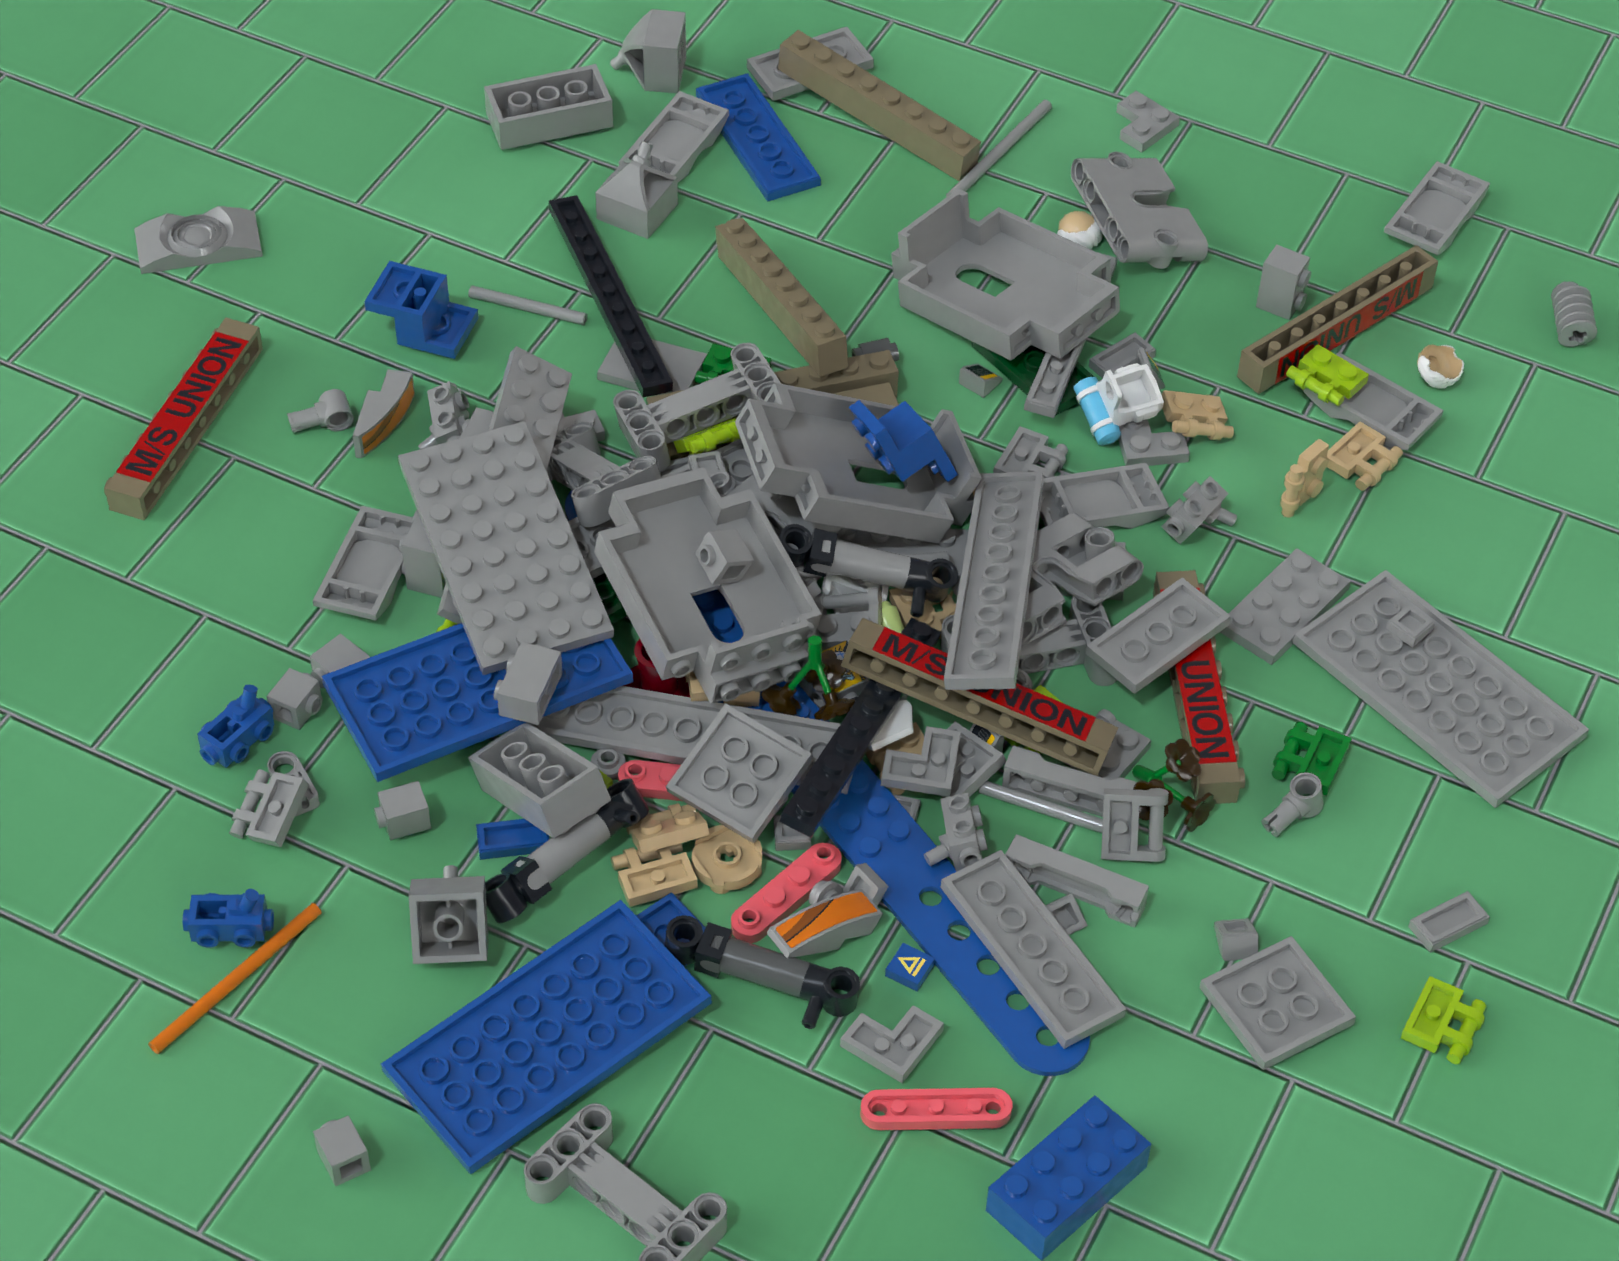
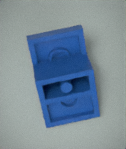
M393 261L388 262L364 301L366 311L394 317L398 345L453 359L456 358L479 318L478 309L449 302L447 275Z
M860 400L849 406L855 417L851 421L853 427L861 437H865L867 441L865 444L866 449L874 460L878 459L888 475L894 472L903 482L924 466H927L933 475L939 473L947 482L958 475L933 429L906 401L879 419Z

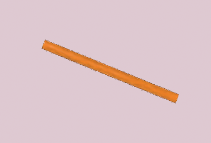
M311 903L152 1039L148 1043L152 1051L156 1054L163 1051L321 915L320 908L315 903Z

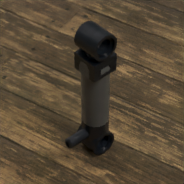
M677 916L667 925L665 947L683 966L695 962V971L719 978L722 972L808 1000L809 1003L801 1022L807 1029L816 1027L822 1008L830 1015L837 1017L847 1016L856 1008L860 980L858 975L848 967L840 966L829 969L795 957L786 958L783 953L731 937V929L710 922L707 923L703 933L701 924L691 916ZM684 938L690 940V942L683 943L677 940ZM840 989L846 991L847 993L838 994L833 990Z

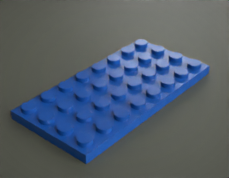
M462 623L322 676L325 689L377 782L526 723L499 715L498 700H494V691L498 680H504L506 669L486 675L482 674ZM611 638L561 652L562 676L543 717L633 682V673Z
M619 900L382 1062L381 1067L384 1074L471 1175L712 1004V998L707 990L624 902Z

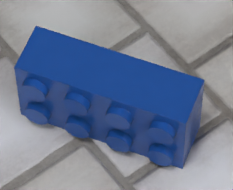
M1094 1095L988 1187L986 1212L1042 1261L1147 1167L1151 1143Z

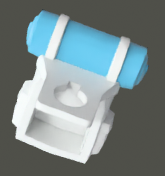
M1136 363L1116 369L1114 375L1111 370H1107L1102 380L1098 381L1097 377H1087L1080 380L1073 387L1077 395V402L1081 405L1091 428V434L1095 437L1098 445L1101 446L1112 444L1121 436L1119 426L1131 421L1137 423L1155 417L1164 404L1158 384L1147 364L1139 365Z

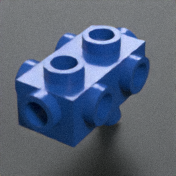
M245 685L243 694L236 700L231 701L223 712L212 721L207 722L201 731L197 733L200 755L208 764L215 765L218 762L224 767H228L233 761L240 763L247 757L249 747L257 740L265 741L271 736L275 725L273 709L265 699L256 698L258 691L256 686Z
M247 889L241 895H219L216 893L191 895L190 909H184L183 930L189 931L191 942H197L198 945L207 948L215 947L218 945V942L233 941L239 947H251L255 944V941H265L266 931H273L274 927L273 909L267 908L265 894L259 895L255 889Z

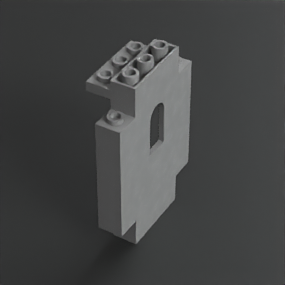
M960 189L953 192L898 232L899 248L891 253L894 278L899 280L900 306L1009 360L1014 359L1030 345L1060 359L1120 312L1119 287L1111 284L1110 258L999 207L978 222L970 218L968 193ZM966 269H979L1012 285L994 297L959 280L956 276Z
M780 383L773 384L764 401L748 399L735 424L759 489L763 492L795 497L804 521L939 543L952 524L962 526L972 512L974 501L972 492L982 478L952 411L941 409L930 427L933 429L958 475L947 482L939 473L933 475L928 467L924 466L903 481L904 489H897L856 481L850 464L879 470L884 469L878 459L874 460L866 449L865 444L867 441L865 437H861L853 427L851 421L855 417L849 409V406L860 400L879 419L896 406Z
M704 467L614 491L608 513L616 527L598 532L594 553L661 680L672 677L681 678L693 671L711 704L722 700L726 702L731 701L739 695L751 691L760 692L771 685L783 681L791 682L808 661V652L804 647V642L816 633L822 614L752 490L749 489L721 497ZM715 529H737L754 561L739 582L712 584L695 552L709 531ZM720 588L743 630V637L733 643H725L716 639L692 596Z

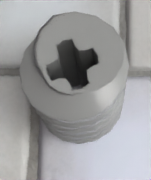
M1571 281L1558 284L1552 290L1551 299L1559 344L1566 347H1574L1591 342L1597 335V328L1590 291L1586 287Z

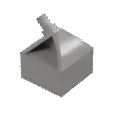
M651 9L633 27L623 41L618 55L610 61L612 68L618 70L623 65H629L644 91L678 93L686 61V12Z
M642 141L637 156L634 155L632 160L625 158L595 192L596 215L600 221L649 239L677 206L678 186L676 176L649 167L651 161L648 159L653 145Z
M448 865L443 868V878L411 879L409 909L413 964L487 961L489 942L485 876L458 877V867Z

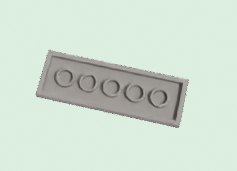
M1002 850L941 880L940 888L1064 1049L1125 1017V1006Z

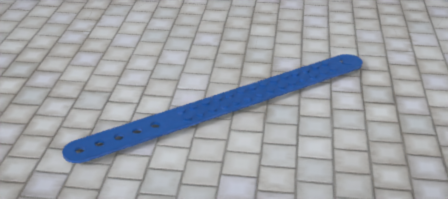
M573 490L568 494L565 501L567 521L577 517L571 496ZM717 589L692 596L716 639L725 643H733L743 637V630L728 602ZM783 681L776 685L783 687L787 682ZM798 684L796 687L797 692L793 697L799 702L800 709L795 716L815 719L814 714L819 711V708ZM760 691L759 706L747 707L774 712L769 707V703L763 699L762 691ZM862 759L853 773L848 793L839 794L819 826L854 868L858 864L867 863L888 885L881 899L882 902L926 954L935 958V966L1019 1066L1041 1076L1063 1075L1077 1068L1087 1055L1090 1036L1065 1049L1059 1042L1053 1046L1042 1045L1038 1042L1036 1035L1042 1030L1049 1029L1029 1004L1023 1010H1014L1008 1006L1006 1000L1009 996L1014 994L1022 995V993L940 888L941 880L955 873V867L947 858L932 866L928 865L924 858V853L937 846L887 787L880 786L881 780ZM795 785L791 792L794 794L800 785ZM926 891H934L941 896L942 900L935 906H927L920 901L919 897ZM954 925H963L969 929L970 936L964 940H955L950 937L948 930ZM984 959H990L995 961L1000 969L995 974L986 975L978 970L977 964Z

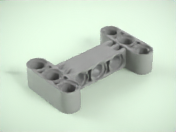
M746 342L736 345L731 350L733 371L649 405L645 403L638 391L624 390L617 393L613 399L619 427L636 457H655L659 471H663L669 466L671 461L667 448L668 443L739 415L749 398L764 401L773 384H781L759 348L753 343Z
M589 421L577 422L557 431L546 471L550 481L556 480L573 490L571 493L579 523L583 527H594L612 519L608 511L614 491L661 479L655 457H639L619 467L600 456L601 451L594 426Z
M1073 596L1068 621L1032 642L1021 645L1018 669L1029 674L1084 664L1088 677L1093 683L1099 686L1114 684L1117 679L1086 655L1087 645L1112 628L1102 602L1093 606ZM954 615L946 617L942 623L940 648L941 651L947 654Z
M593 1103L583 1107L525 1163V1187L527 1196L532 1201L540 1204L549 1203L555 1200L570 1185L646 1246L639 1256V1261H700L726 1233L727 1205L720 1195L710 1192L703 1193L696 1197L682 1211L606 1151L613 1141V1125L610 1110L602 1104ZM594 1126L602 1127L598 1130L589 1129ZM564 1152H575L573 1155H563ZM538 1177H548V1178H549V1179H547V1180H545V1181H537V1180H535V1179H537ZM707 1215H713L717 1218L713 1220H705L702 1217ZM681 1241L691 1243L684 1247L676 1245V1243Z

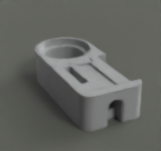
M280 751L273 754L267 762L270 779L277 766L290 764L293 766V769L286 774L303 778L309 784L295 817L319 807L318 792L298 757L289 751Z

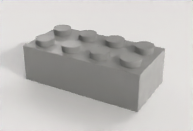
M596 64L484 86L486 114L501 150L613 127L612 98Z
M527 722L509 730L468 757L482 791L552 838L567 833L572 826L587 816L595 814L602 806L611 801L598 766Z

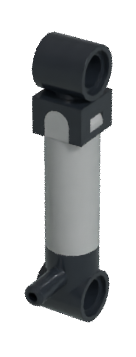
M790 524L782 529L778 537L795 568L799 567L804 561L803 572L826 577L827 573L831 572L912 591L910 614L916 618L923 616L925 600L936 603L944 601L958 580V570L949 560L938 558L930 562L837 540L838 533L815 528L811 535L810 531L804 526ZM787 543L794 544L798 549L790 548ZM933 577L940 579L943 584L937 583Z
M624 779L610 786L607 790L611 801L602 806L595 814L587 816L572 826L567 833L556 838H550L527 857H517L500 870L501 874L485 882L486 906L497 923L508 922L520 915L526 909L527 902L534 904L551 891L552 887L550 884L619 830L635 825L647 816L649 807L632 779Z

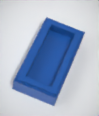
M525 819L476 824L480 860L531 854L550 839L548 834Z

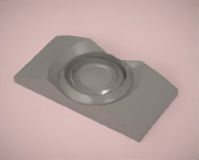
M679 91L621 158L619 165L625 158L632 160L634 155L637 156L640 145L644 141L653 145L648 159L651 161L649 167L676 176L678 183L688 176L699 154L714 144L729 117V110Z
M1436 161L1385 226L1384 233L1439 255L1451 246L1465 221L1472 218L1487 193L1490 183Z
M217 206L204 214H194L187 217L167 213L134 228L141 274L262 257L255 211Z
M1340 352L1336 355L1369 374L1367 383L1350 399L1345 397L1339 407L1331 402L1325 403L1318 399V394L1307 388L1302 390L1329 417L1348 420L1354 425L1361 421L1386 437L1385 446H1398L1402 450H1409L1442 417L1444 411Z
M1147 463L1044 478L1040 516L1045 527L1068 514L1077 513L1095 528L1115 525L1132 529L1166 515L1170 507Z
M361 506L313 599V606L377 620L391 604L398 580L402 574L403 555L399 551V543L402 535L409 532L413 517Z

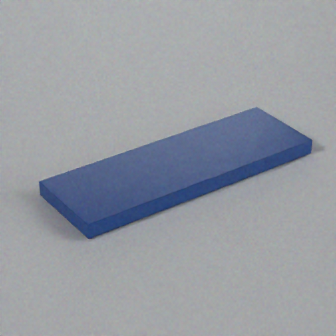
M748 73L696 88L697 98L729 110V117L721 130V134L767 202L821 186V177Z

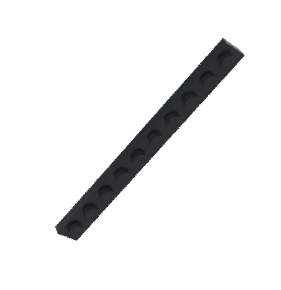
M578 196L549 200V211L642 397L672 392L673 381Z
M911 617L901 634L934 648L939 640L941 631ZM872 679L869 680L781 814L780 823L812 838L904 693Z

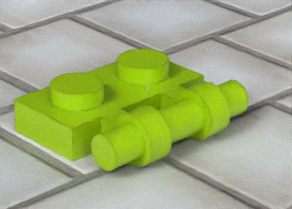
M1317 344L1299 360L1298 368L1292 365L1288 369L1286 376L1294 380V384L1301 389L1307 388L1318 394V399L1325 403L1331 402L1339 407L1345 397L1350 399L1367 383L1369 374Z
M737 418L724 421L673 441L677 453L689 452V455L709 452L716 449V445L740 440L741 438L735 424Z
M1429 976L1402 1031L1401 1039L1433 1053H1436L1440 1043H1443L1450 1048L1446 1056L1447 1060L1453 1064H1460L1463 1056L1468 1055L1473 1046L1472 1037L1475 1031L1480 1030L1485 1020L1483 1013L1486 1009V1004L1479 999L1473 1000L1471 1006L1461 1003L1464 990ZM1452 1018L1461 1022L1462 1025L1459 1031L1448 1027Z

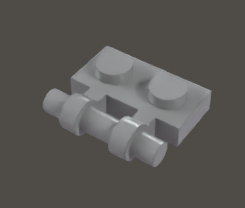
M1019 426L994 466L993 473L1043 472L1044 478L1054 477L1056 471L1062 469L1066 462L1068 447L1064 444H1058L1055 449L1048 447V436ZM1039 460L1046 463L1044 468L1036 465Z
M257 770L253 781H248L244 790L247 794L241 808L236 809L233 814L232 821L234 823L229 834L242 839L248 828L245 835L252 841L281 847L309 784L303 778L273 772L267 784L270 774L263 770ZM261 799L256 812H254L259 800Z

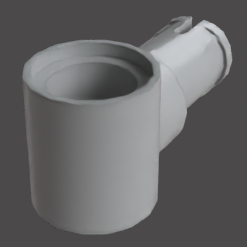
M331 389L324 392L320 396L319 402L314 403V407L287 413L293 433L318 425L321 428L327 426L331 431H343L352 425L354 419L347 396L339 389Z
M1307 772L1294 776L1290 782V791L1282 798V803L1262 819L1261 822L1268 832L1271 831L1273 836L1278 837L1296 818H1310L1319 814L1323 809L1320 779L1316 775Z

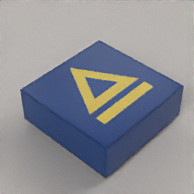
M902 943L887 966L885 976L918 991L934 967L935 958Z

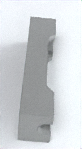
M1012 746L1004 766L1002 786L1103 817L1104 788L1133 790L1137 782L1122 777L1113 780L1105 779L1044 761L1037 752Z
M1015 835L1005 854L1029 886L1041 884L1066 895L1072 893L1074 898L1104 909L1108 918L1135 928L1146 907L1148 885L1020 835Z

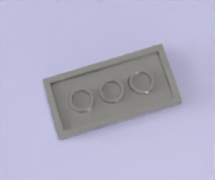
M847 26L813 37V39L864 70L874 67V58ZM780 48L747 59V69L772 101L809 90V88L778 70Z
M1296 548L1228 613L1231 615L1230 625L1220 631V633L1273 665L1293 645L1294 634L1327 612L1349 590L1351 581Z
M1180 578L1089 643L1086 648V655L1135 694L1230 625L1231 615L1184 578Z

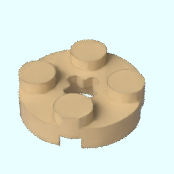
M724 825L713 826L709 828V836L696 839L695 847L692 851V867L696 877L705 885L710 886L714 893L725 894L729 890L743 888L761 875L762 846L758 839L755 843H752ZM723 853L727 856H736L733 858V861H721V854Z

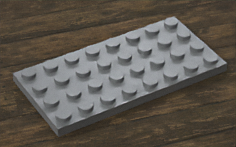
M525 421L398 455L400 468L483 675L506 669L510 655L516 654L521 642L564 652L614 637V628Z
M1384 570L1294 634V645L1495 808L1587 737L1589 728L1387 570ZM1408 604L1435 622L1433 631L1413 648L1386 629L1388 621Z

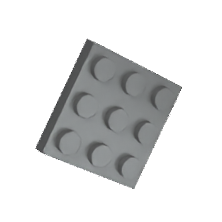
M725 703L666 785V789L670 794L750 842L755 843L814 758L809 751Z
M1292 936L1202 979L1200 983L1201 991L1262 1070L1354 1025L1356 1019L1354 1013Z

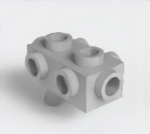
M450 381L427 391L432 425L429 429L432 434L418 445L420 449L459 439L462 434L463 424L466 419H469V412L467 410L469 408L468 399L465 393L458 391L457 385Z
M1209 476L1201 485L1195 481L1182 494L1186 500L1183 502L1179 498L1167 510L1166 513L1170 518L1161 527L1181 544L1203 521L1210 525L1217 519L1232 526L1237 519V515L1221 507L1222 500L1229 493Z
M968 792L940 799L946 834L939 836L941 845L924 853V858L929 866L949 857L953 861L957 872L982 860L981 851L988 850L983 829L977 830V827L983 826L979 806L971 805Z

